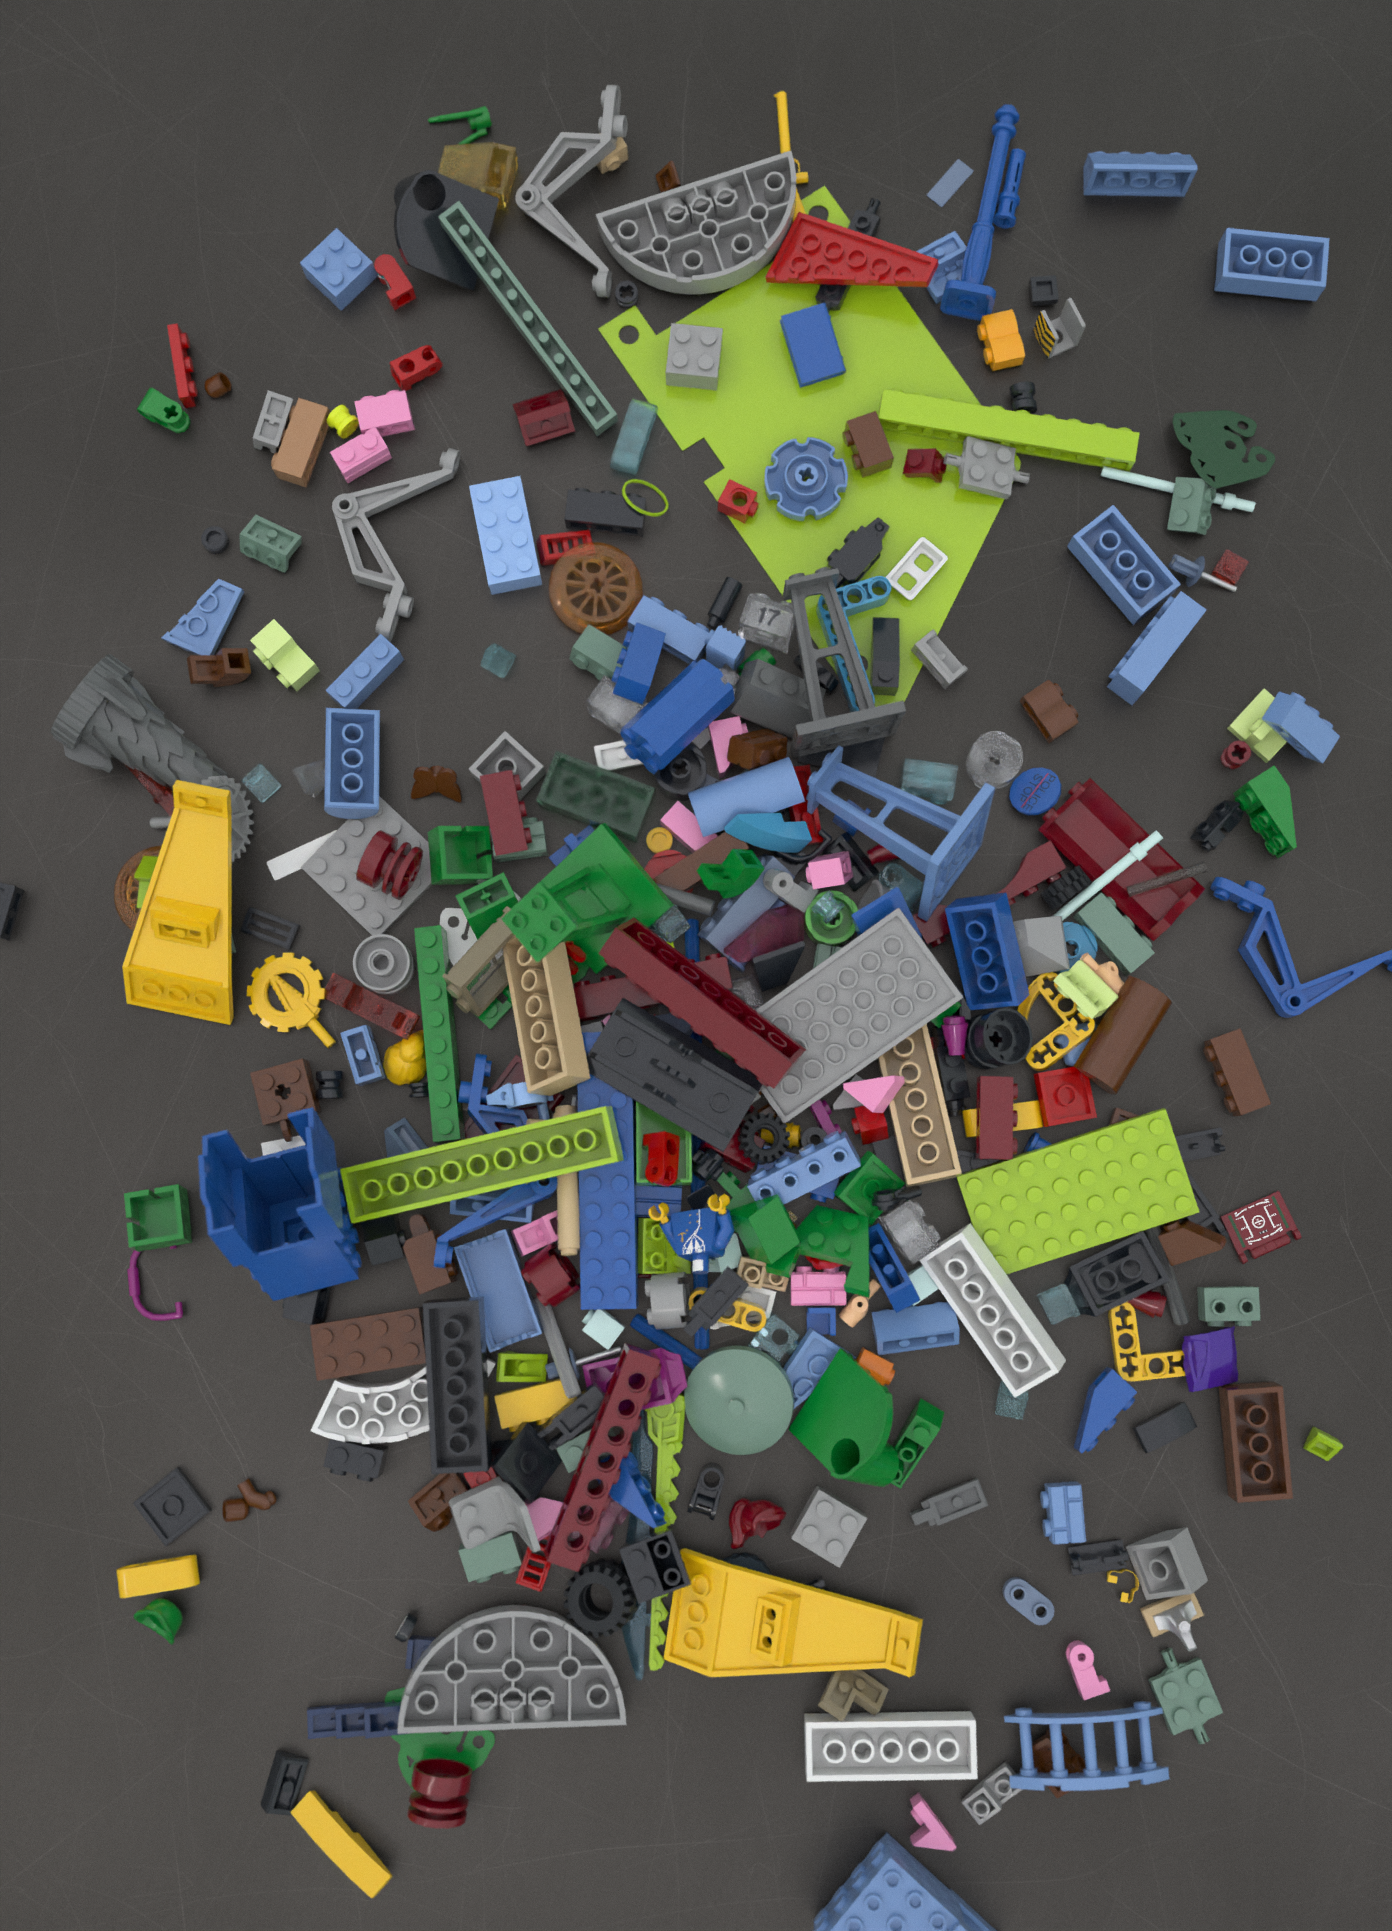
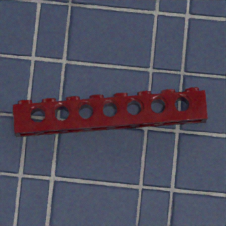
M627 1343L624 1344L544 1550L547 1562L579 1572L581 1564L587 1562L590 1554V1547L588 1546L591 1538H595L598 1534L601 1512L606 1511L608 1508L612 1484L616 1485L621 1473L620 1463L622 1458H626L629 1454L631 1447L630 1437L632 1432H636L641 1422L640 1411L642 1406H646L651 1396L649 1388L652 1380H656L660 1374L661 1363H659L660 1359L656 1353ZM640 1373L641 1379L635 1384L628 1382L632 1374ZM625 1399L631 1400V1405L628 1409H618L621 1401ZM613 1426L621 1427L618 1435H608L610 1428ZM602 1453H611V1457L608 1461H598V1458ZM591 1480H601L598 1487L588 1488V1483ZM584 1505L591 1507L590 1511L584 1515L577 1513L579 1508ZM572 1532L581 1533L577 1540H567V1537Z

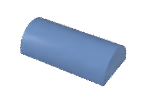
M326 708L324 810L331 816L344 819H363L374 816L379 811L380 710Z
M789 757L688 792L703 837L723 831L724 827L737 814L774 813L805 801Z

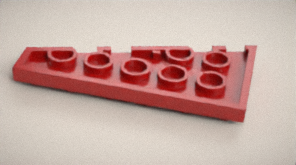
M798 212L765 278L767 283L928 287L939 263L936 258Z

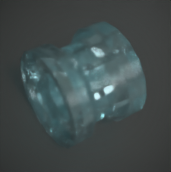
M829 890L811 910L814 913H819L823 917V922L827 925L845 907V904L842 901H837L834 898V894Z

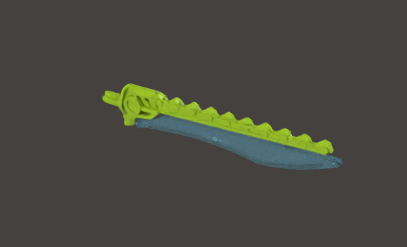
M683 1393L678 1395L674 1403L644 1409L647 1411L648 1435L658 1446L656 1502L663 1508L666 1521L665 1525L655 1528L654 1533L668 1530L667 1527L671 1524L673 1525L677 1518L669 1504L673 1500L675 1501L679 1494L671 1480L675 1476L677 1477L681 1470L674 1459V1454L680 1453L683 1447L681 1443L683 1441L685 1397ZM641 1410L639 1414L641 1416L639 1428L636 1432H633V1454L638 1461L637 1468L642 1477L648 1480L651 1486L652 1494L654 1444L646 1435L645 1412ZM631 1512L626 1542L650 1534V1526ZM669 1593L652 1599L651 1614H647V1601L640 1604L637 1601L635 1604L639 1606L633 1614L634 1617L622 1627L629 1658L636 1675L635 1678L638 1681L642 1680L645 1674L646 1626L651 1627L650 1670L661 1669L665 1662L657 1646L663 1645L667 1638L659 1622L665 1621L669 1614L661 1601V1598L667 1597Z

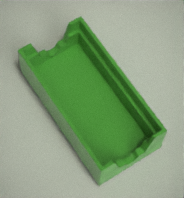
M636 1101V1186H662L648 1181L645 1176L646 1166L649 1163V1147L643 1145L644 1134L661 1131L680 1136L678 1176L671 1186L691 1185V1133Z

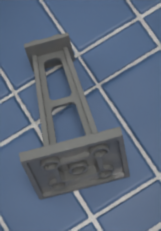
M823 567L816 570L814 574L804 575V573H797L791 575L788 580H785L783 599L784 601L791 599L811 720V722L795 726L790 747L793 759L835 749L838 745L844 747L894 736L906 712L904 701L877 707L874 705L835 589L839 576L838 568L831 570L830 567ZM820 594L825 599L838 644L827 648L814 649L804 600L806 597ZM841 655L844 659L859 711L826 718L816 661L824 657Z

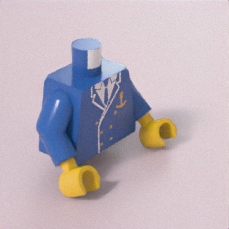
M716 1194L709 1197V1208L671 1213V1218L667 1217L669 1206L666 1203L658 1205L661 1214L658 1213L654 1205L649 1209L651 1219L661 1221L659 1225L675 1253L685 1260L692 1261L693 1274H708L709 1259L723 1257L725 1248L734 1234L730 1212L725 1208L729 1205L730 1199L725 1194L719 1197V1201Z

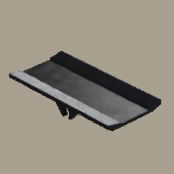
M625 998L621 999L586 1057L589 1074L722 1152L726 1149L763 1085L752 1072L741 1068L733 1061Z

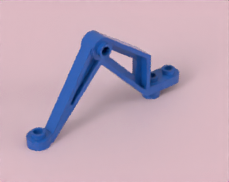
M1223 877L1214 878L1210 889L1214 892L1213 895L1223 901L1230 900L1238 904L1237 907L1245 912H1255L1238 951L1279 1016L1292 1018L1303 1013L1382 962L1392 972V950L1307 983L1300 984L1273 902L1263 897L1266 890L1265 887L1253 881H1246L1244 886H1241ZM1263 931L1266 933L1283 981L1282 985H1278L1256 948Z
M476 1053L472 1082L461 1081L458 1102L469 1104L468 1115L484 1135L500 1131L495 1125L496 1122L512 1124L516 1127L526 1125L527 1117L523 1110L480 1105V1103H486L488 1087H484L483 1083L484 1076L490 1077L492 1061L487 1060V1055ZM557 1176L513 1186L438 1237L433 1267L445 1269L446 1263L451 1264L453 1247L448 1246L450 1241L553 1196L557 1189ZM544 1181V1182H546L548 1185H547V1186H542V1185H540V1182Z

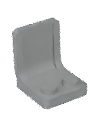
M500 1477L450 1499L449 1506L459 1536L466 1549L474 1548L505 1532L515 1531L533 1553L541 1550L526 1504L508 1483L502 1482Z

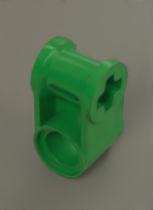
M153 388L148 389L136 409L138 413L148 420L158 423L175 433L186 431L190 425V418L183 411L181 405Z

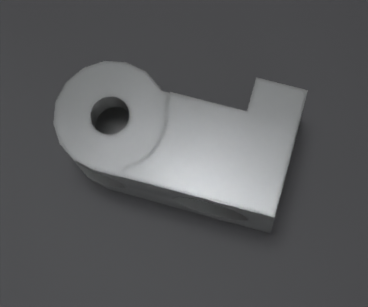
M777 868L768 870L763 878V884L767 890L805 913L819 891L803 881L796 884L789 873Z

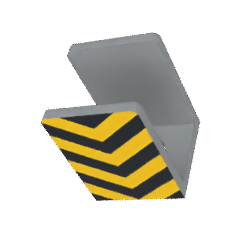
M1068 298L1059 318L1050 321L1045 310L1040 311L1033 332L1047 359L1077 346L1086 325L1072 298ZM1056 331L1060 332L1063 340L1058 344L1059 337Z

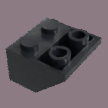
M672 1529L651 1533L624 1543L619 1549L638 1604L692 1584Z

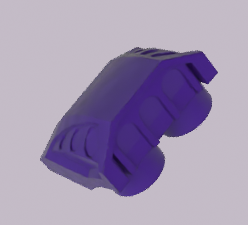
M1235 1326L1223 1327V1329L1210 1331L1209 1333L1184 1336L1182 1351L1185 1355L1183 1366L1189 1392L1214 1388L1238 1381L1237 1351L1234 1338Z

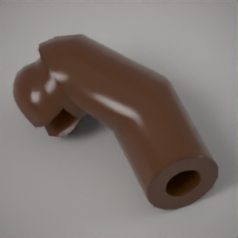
M250 1478L237 1485L250 1507L265 1511L270 1509L277 1501L276 1495L272 1491H268L265 1494L257 1492Z

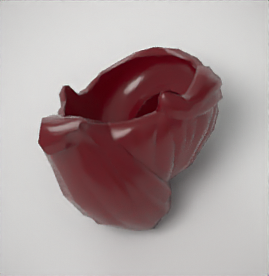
M741 1498L735 1502L729 1514V1528L732 1536L731 1548L738 1549L743 1547L745 1541L755 1535L764 1538L766 1532L779 1527L781 1521L786 1517L783 1507L765 1499L750 1501L746 1498Z

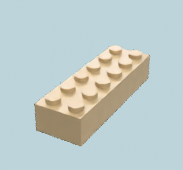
M514 935L502 949L527 1092L552 1096L590 1079L565 942L560 943L537 963Z
M925 1024L877 1058L881 1077L902 1076L905 1081L888 1105L906 1187L950 1179L962 1174L927 1024Z

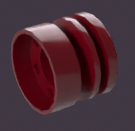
M380 830L372 837L362 855L356 880L371 888L378 887L383 880L382 892L387 895L392 892L393 898L401 900L418 876L423 859V850L417 846L411 849V844L408 842L403 843L397 850L398 838Z
M429 1758L416 1762L413 1767L411 1782L412 1788L416 1791L412 1792L409 1797L410 1805L407 1813L409 1820L418 1825L439 1829L463 1825L467 1818L466 1809L469 1800L465 1794L470 1791L472 1768L463 1762L443 1758Z

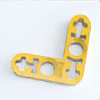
M1126 1302L1108 1311L1115 1370L1124 1380L1141 1381L1186 1376L1182 1367L1170 1366L1167 1356H1170L1169 1361H1180L1182 1355L1185 1357L1182 1350L1141 1354L1136 1313L1131 1304ZM1120 1306L1124 1310H1128V1315L1124 1316V1325H1131V1329H1116V1325L1122 1326L1121 1318L1115 1316V1312L1120 1310ZM1123 1333H1128L1132 1337V1344L1127 1349L1121 1348L1118 1343V1338ZM1134 1352V1357L1129 1356V1363L1135 1365V1370H1132L1131 1375L1128 1376V1373L1122 1371V1367L1127 1366L1126 1357H1120V1353L1129 1354ZM1153 1358H1159L1163 1363V1368L1159 1373H1152L1149 1369V1362Z

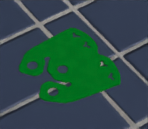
M405 1687L388 1691L385 1702H392L393 1699L395 1702H401ZM489 1730L468 1731L462 1752H458L456 1747L459 1746L464 1731H452L448 1735L441 1732L393 1735L391 1737L400 1744L398 1754L399 1767L405 1780L412 1788L413 1767L420 1760L429 1758L451 1759L469 1765L472 1771H474L484 1763L495 1742L494 1734ZM482 1736L485 1739V1745L482 1748H476L473 1745L474 1737ZM407 1756L415 1760L411 1767H409L410 1761L407 1759Z

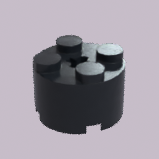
M692 744L687 745L667 766L654 774L656 785L670 799L678 801L689 800L688 792L702 788L706 783L707 764L703 753ZM685 768V775H676L675 769L681 770Z

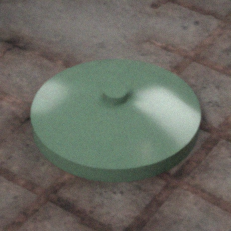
M747 1346L722 1347L704 1356L693 1368L687 1380V1387L684 1390L685 1412L693 1430L708 1445L728 1454L749 1455L771 1447L787 1430L794 1410L793 1388L784 1369L766 1353Z

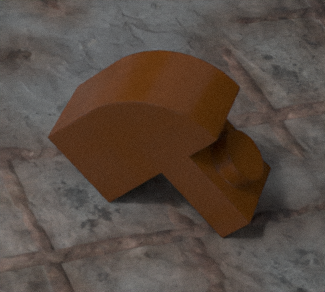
M221 648L216 655H190L187 658L190 684H213V687H223L240 683L251 674L247 648Z

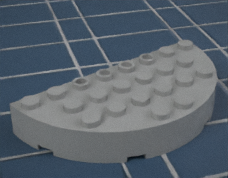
M784 152L596 214V220L602 240L611 255L627 272L642 282L660 290L679 294H706L738 285L751 278L771 261L779 251L791 228L796 205V170L792 152Z
M506 1605L484 1609L466 1616L444 1630L426 1648L407 1680L399 1710L397 1734L626 1725V1714L623 1695L615 1672L601 1647L590 1635L583 1634L581 1627L579 1629L573 1626L574 1622L555 1612L527 1605Z

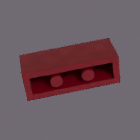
M513 770L480 776L496 856L528 850V844L533 843L530 827L525 828L523 817H527L525 802L519 801L517 791L522 790L519 774L514 775Z
M977 1077L976 1159L1012 1160L1013 1154H1017V1138H1013V1127H1017L1018 1114L1017 1111L1013 1110V1100H1017L1018 1085L1013 1083V1077Z

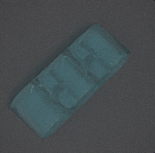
M632 398L613 451L610 468L634 476L637 474L656 419L657 405Z

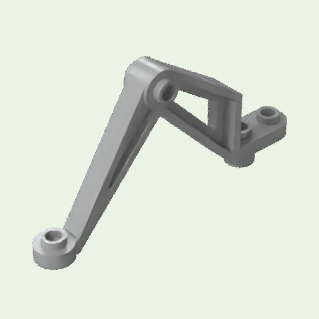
M607 85L606 90H602L601 105L604 107L603 117H599L598 130L601 134L560 132L527 180L517 190L515 197L517 205L526 215L598 269L597 275H594L592 279V289L596 291L598 297H610L612 273L551 203L616 149L617 137H626L628 123L627 116L620 115L621 91L619 85ZM568 150H586L581 157L548 186L545 187L543 185Z
M449 448L447 452H442L439 462L442 470L349 494H341L332 503V510L356 582L391 592L385 596L383 603L385 612L383 618L379 617L375 632L379 633V635L382 634L389 642L394 636L399 617H410L414 598L406 596V586L367 518L453 479L459 466L461 454L459 450ZM354 528H359L383 570L382 573L363 567L352 532Z

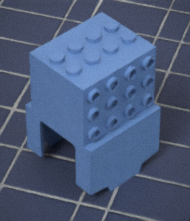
M887 1832L872 1847L866 1858L854 1869L848 1880L835 1892L830 1902L817 1914L813 1921L814 1931H996L952 1889L949 1890Z

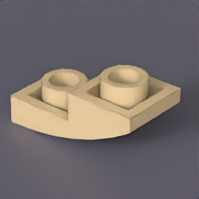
M749 1256L740 1257L737 1274L749 1284V1287L758 1289L764 1287L783 1292L786 1291L789 1278L767 1273L765 1267L767 1263L754 1260Z

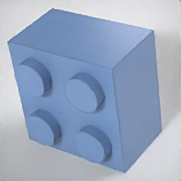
M337 228L300 262L306 278L341 311L377 278L373 262Z

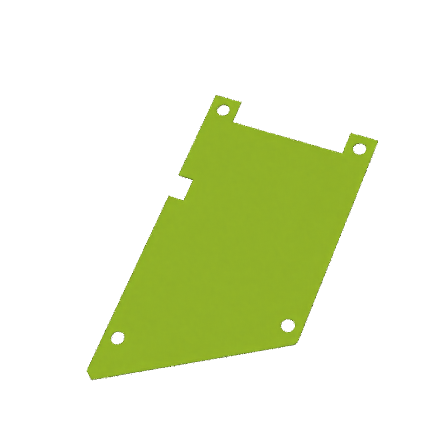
M825 186L801 200L807 215H809V211L813 207L822 206L828 211V222L848 228L850 220ZM773 262L763 267L751 278L733 286L675 323L723 328L717 390L666 385V365L671 326L656 335L636 306H633L598 328L680 449L684 451L704 438L720 460L724 469L704 481L716 501L718 502L729 479L757 492L759 507L753 518L749 516L744 524L728 515L727 517L782 596L785 580H788L791 575L797 573L810 575L820 568L827 567L829 563L827 558L836 548L840 550L845 545L843 541L852 530L857 531L861 526L867 527L877 517L887 523L890 528L882 540L880 558L860 581L875 576L886 578L921 537L926 538L948 557L942 567L912 600H907L891 586L888 601L884 605L847 617L860 656H863L868 662L866 674L869 683L873 617L899 618V688L896 696L874 695V705L877 707L898 701L905 702L923 665L911 650L915 643L934 629L938 635L1005 499L959 488L960 475L958 467L946 464V472L943 474L941 483H935L930 477L907 478L903 474L908 449L936 448L943 457L946 453L961 456L963 444L883 430L894 457L892 467L863 478L860 470H855L851 458L853 455L850 446L847 447L845 445L842 432L845 431L846 421L874 411L878 415L883 389L897 388L905 393H925L929 397H949L957 402L973 401L981 405L897 286L851 285L840 310H830L829 312L839 349L844 357L843 362L846 373L802 388L799 386L779 320L782 315L818 305L815 297L821 284L767 283L765 277ZM633 326L638 330L639 338L635 343L625 344L620 340L619 332L623 327ZM808 437L817 438L835 448L833 456L835 459L842 458L844 460L848 475L846 491L838 493L841 497L840 504L826 517L815 520L813 515H806L804 521L793 520L777 511L778 501L776 499H768L764 487L766 466L774 465L771 462V455L783 443L796 439L798 443L804 444ZM1015 453L1014 465L1015 469L1019 471L1021 463ZM805 477V479L802 480V481L806 482L807 479H810V478H809V477ZM736 499L733 502L736 506H744L746 504L742 499ZM920 554L914 561V564L926 572L933 565V561L926 555ZM908 573L902 574L897 580L898 584L907 591H910L917 583ZM880 587L872 589L875 595L885 594L884 590ZM819 594L806 597L804 602L811 638L817 647L822 649L827 648L828 645L816 611L818 600L821 596ZM856 595L847 597L851 603L860 602L859 597ZM791 599L786 600V602L792 609ZM826 603L823 604L822 607L828 611ZM834 627L831 628V629H830L831 632H832L834 635H836V634H835V631H834ZM825 657L837 674L832 657Z

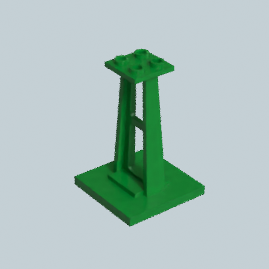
M603 823L501 919L537 963L560 943L573 941L574 945L580 947L587 956L585 959L586 963L598 974L608 966L604 961V957L598 953L616 927L632 918H636L647 928H650L674 905L609 826Z

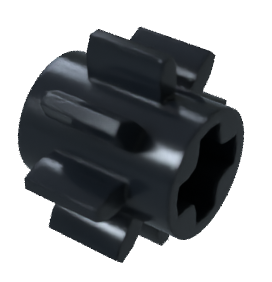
M710 1148L705 1153L699 1149L692 1157V1164H694L692 1172L704 1182H708L710 1178L716 1181L724 1172V1168L720 1166L724 1160Z

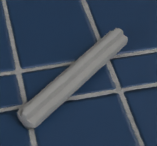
M535 1298V1308L565 1395L568 1398H574L581 1394V1390L550 1304L546 1307L543 1306L539 1299Z

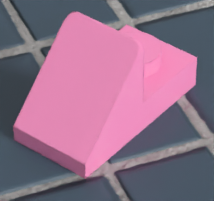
M918 1792L910 1798L913 1807L910 1812L920 1826L923 1825L910 1836L912 1845L948 1851L956 1849L953 1837Z

